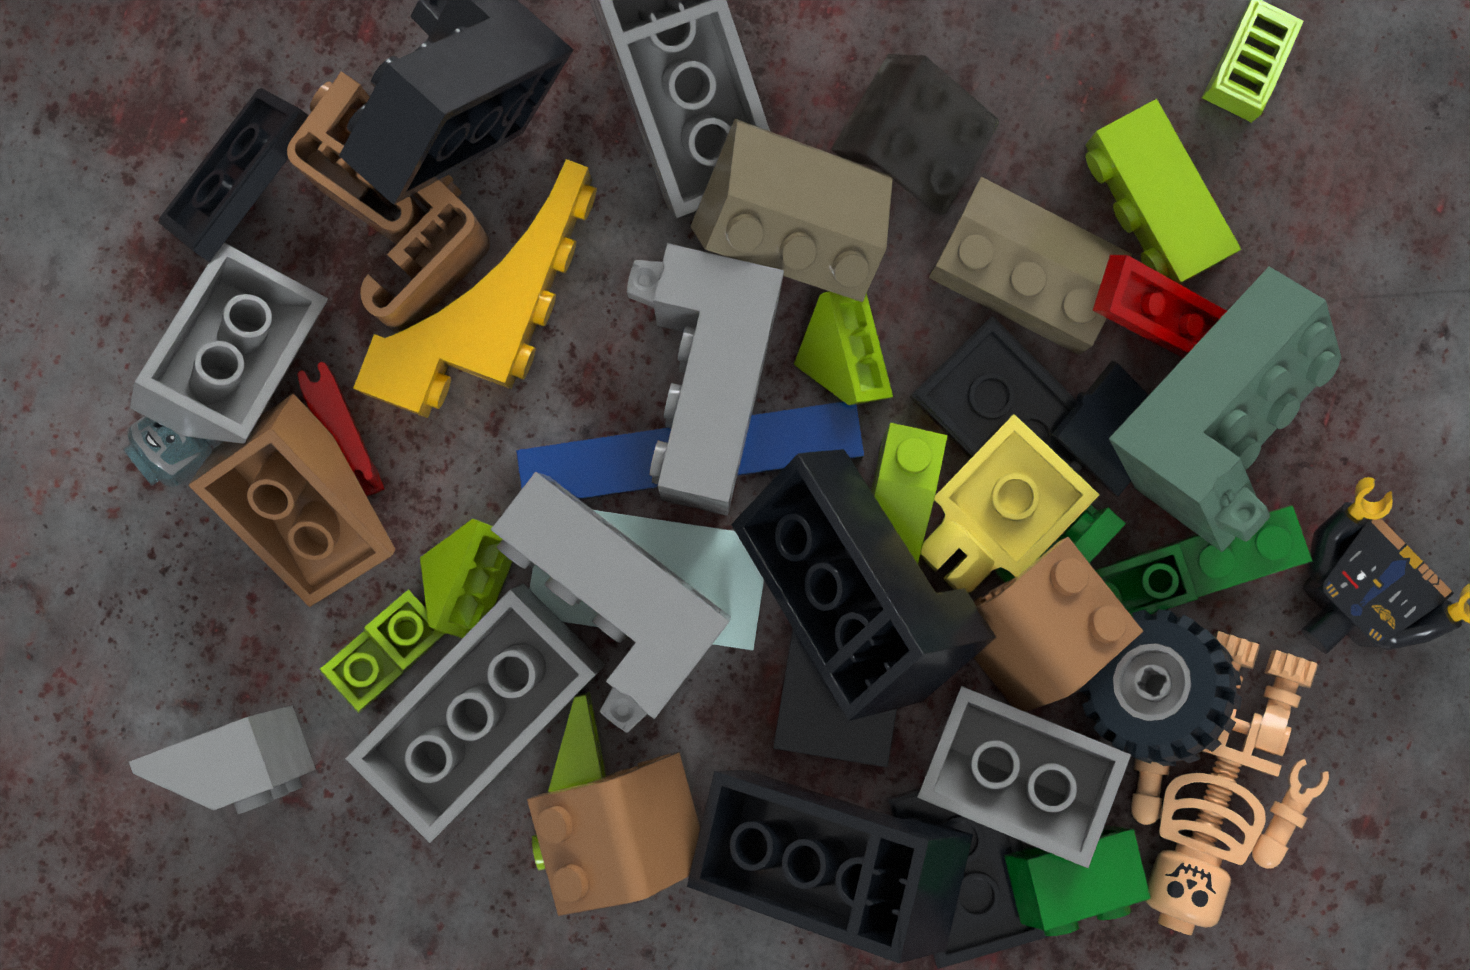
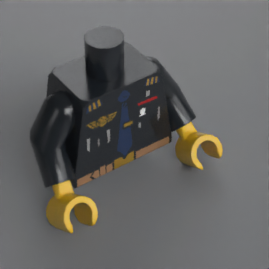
M1371 477L1361 479L1356 485L1355 502H1345L1315 530L1309 552L1312 561L1306 565L1310 577L1304 584L1303 589L1322 610L1301 629V632L1313 646L1325 654H1328L1346 635L1359 646L1380 647L1385 650H1392L1434 640L1462 626V619L1470 623V606L1467 604V600L1470 598V584L1462 589L1458 602L1452 603L1448 601L1454 592L1381 519L1389 514L1392 509V491L1386 493L1384 498L1378 502H1369L1363 498L1375 486V479Z

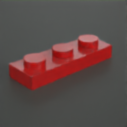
M1128 255L1109 256L1092 310L1182 358L1193 349L1227 312V310Z

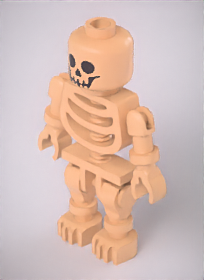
M1221 631L1214 632L1213 636L1218 639L1232 656L1234 661L1231 663L1238 672L1241 667L1253 669L1260 649L1259 644ZM1278 650L1271 651L1264 673L1274 677L1275 681L1273 687L1266 686L1263 697L1267 698L1268 702L1263 715L1254 713L1250 723L1235 718L1236 709H1233L1231 719L1236 722L1232 730L1246 735L1242 750L1238 751L1226 747L1229 733L1224 730L1217 738L1222 743L1213 752L1208 749L1202 751L1216 756L1218 761L1214 762L1216 767L1212 768L1214 773H1191L1175 777L1167 785L1164 798H1160L1163 775L1169 776L1170 766H1163L1157 762H1151L1150 764L1135 758L1134 770L1139 771L1136 794L1133 793L1131 813L1134 819L1143 825H1150L1160 819V836L1177 843L1174 851L1163 850L1157 855L1147 884L1151 899L1145 901L1150 907L1161 912L1158 924L1192 936L1195 925L1205 928L1215 926L1220 920L1231 886L1230 874L1221 868L1223 859L1243 865L1252 852L1253 859L1259 866L1266 869L1274 868L1282 862L1289 848L1286 845L1296 826L1301 829L1303 828L1308 819L1303 816V813L1313 797L1319 796L1327 786L1329 780L1328 771L1320 773V781L1315 787L1305 788L1303 793L1300 794L1299 790L1302 784L1298 780V773L1307 763L1305 759L1296 762L1289 773V787L1282 802L1275 801L1270 809V812L1275 815L1264 834L1261 833L1266 822L1264 807L1249 790L1237 784L1235 779L1239 777L1237 773L1240 772L1239 767L1242 766L1274 777L1279 776L1282 765L1252 756L1253 749L1256 748L1273 755L1283 756L1292 729L1287 726L1291 707L1298 708L1301 696L1296 694L1298 686L1311 688L1318 667L1317 663ZM1194 782L1209 783L1207 784L1209 789L1205 790L1207 795L1203 796L1204 800L1196 798L1175 799L1176 793L1184 785ZM1233 793L1240 796L1251 809V825L1239 814L1226 808L1229 807L1227 802L1231 801L1229 796H1232ZM1198 808L1201 813L1197 814L1199 819L1195 821L1186 819L1173 820L1172 816L1177 809ZM1222 819H1228L1241 830L1243 834L1241 843L1221 831ZM1184 829L1193 830V836L1187 837L1178 833V831ZM1219 839L1228 846V850L1216 847L1214 842H1217Z

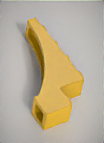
M566 159L549 197L528 230L505 258L472 289L438 313L387 338L374 334L353 389L372 398L428 418L432 407L440 409L449 391L451 377L445 375L448 366L512 389L516 377L524 380L535 356L536 348L530 346L529 343L536 325L545 326L555 304L556 294L549 292L557 271L566 273L575 252L576 241L570 239L577 218L587 219L596 197L597 188L590 186L592 178L588 167Z

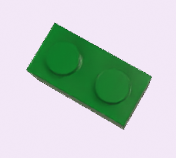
M1110 825L1104 826L1089 868L1035 846L1004 855L1021 924L1043 930L1045 936H1059L1074 932L1079 929V920L1096 916L1098 920H1111L1127 916L1132 912L1130 905L1151 899L1134 829Z

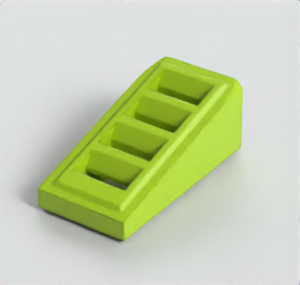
M1250 0L1201 98L1252 123L1262 114L1304 21L1262 0ZM1256 17L1283 29L1284 32L1281 38L1253 25ZM1250 36L1274 48L1273 55L1271 56L1245 43L1247 37ZM1241 54L1265 66L1264 73L1237 61L1239 55ZM1231 72L1257 84L1255 91L1230 80Z

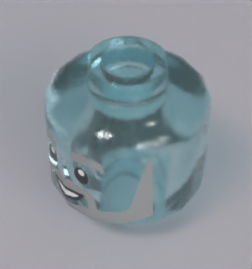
M146 416L128 428L127 438L130 445L123 449L152 486L160 481L167 487L179 486L197 473L205 459L212 453V448L207 441L208 439L183 436Z

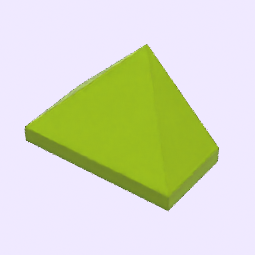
M830 291L820 294L794 365L847 405L892 398L893 394L867 294L863 302Z
M471 519L420 557L429 627L463 638L494 607L512 560L497 548L502 538L491 531L493 526L476 519Z

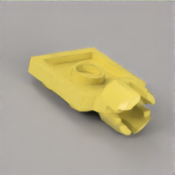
M1013 414L935 495L934 501L941 506L945 516L942 523L923 542L920 554L935 572L958 548L966 554L943 578L954 590L965 588L969 593L993 570L1000 567L1008 570L1016 578L1031 566L1100 494Z

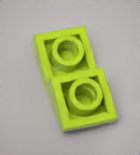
M408 589L368 623L359 636L322 666L320 672L359 714L447 633L428 626L426 608Z

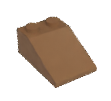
M294 393L261 415L245 444L223 441L213 448L188 484L309 607L388 559L395 551V547L334 436Z

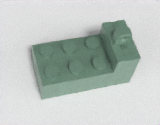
M1269 266L1109 438L1135 489L1221 552L1228 547L1235 537L1245 542L1250 540L1270 518L1266 505L1256 497L1246 469L1257 459L1261 445L1277 428L1283 429L1289 425L1297 415L1300 403L1316 386L1321 387L1325 385L1338 369L1342 358L1326 300Z

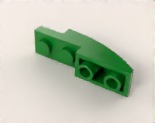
M1289 505L1270 511V518L1250 540L1245 542L1235 537L1223 552L1196 534L1094 570L1133 617L1132 612L1146 610L1149 614H1153L1158 609L1166 610L1197 600L1200 596L1311 562L1312 558L1294 507Z

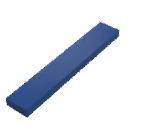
M837 402L752 415L737 476L783 470L798 453L844 449L850 459L863 458L864 450L857 405ZM671 428L516 450L521 488L526 485L535 472L550 476L579 500L656 489L658 484L652 483V476L650 475L652 458L658 440L668 443Z

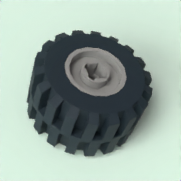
M1158 609L1157 615H1151L1146 610L1132 612L1133 619L1143 632L1079 689V692L1088 697V702L1082 704L1085 714L1095 721L1096 725L1093 728L1102 738L1110 741L1115 748L1131 754L1132 757L1150 764L1151 762H1157L1163 766H1176V761L1184 760L1187 763L1201 759L1199 752L1204 749L1213 752L1222 744L1217 739L1224 730L1231 733L1236 724L1231 719L1233 709H1241L1242 697L1236 693V686L1242 684L1239 672L1231 663L1234 660L1218 639L1206 628L1204 629L1195 620L1185 615L1177 617L1172 611Z

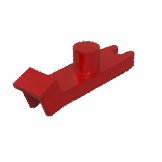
M325 362L318 363L317 367L321 377L317 382L311 381L306 371H299L297 376L300 389L310 412L334 436L365 495L368 497L385 490L378 469L371 461L337 379L328 364Z

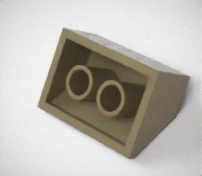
M734 119L690 227L705 250L729 258L784 270L783 276L863 302L887 248L893 178L883 172Z
M980 177L929 278L1080 355L1093 346L1107 319L1092 310L1109 256L1128 255L1131 257L1132 254Z

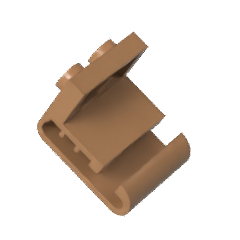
M341 71L333 83L330 81L324 83L315 93L310 103V111L312 112L289 142L287 155L290 162L322 193L397 245L426 214L411 196L395 204L401 212L400 218L396 221H388L361 202L370 191L380 203L390 210L394 206L339 157L351 134L347 130L349 120L370 98L361 84Z
M450 175L413 194L430 211L387 254L412 278L410 283L394 297L369 274L362 282L360 294L364 307L369 313L396 333L421 322L489 251L490 239L472 211L458 198L462 192L453 183L454 180Z
M1069 537L1057 542L1018 577L991 590L983 598L980 596L974 600L979 614L986 620L997 638L973 658L1011 706L1024 712L1066 698L1079 690L1143 632Z
M680 752L669 753L639 762L638 766L619 770L587 784L542 793L527 799L558 916L640 901L689 877L699 837L700 825Z

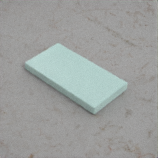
M593 510L731 617L730 622L714 641L713 645L754 650L764 579L735 531ZM537 565L533 567L530 590L562 622L597 627L592 622L598 614L582 600L579 604L575 603L573 606L562 600L545 586V582L550 576Z

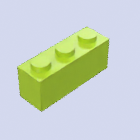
M1157 99L1097 130L1085 146L1089 151L1086 153L1088 167L1099 183H1107L1117 201L1113 204V209L1120 225L1126 232H1134L1144 250L1141 253L1143 264L1181 285L1242 250Z

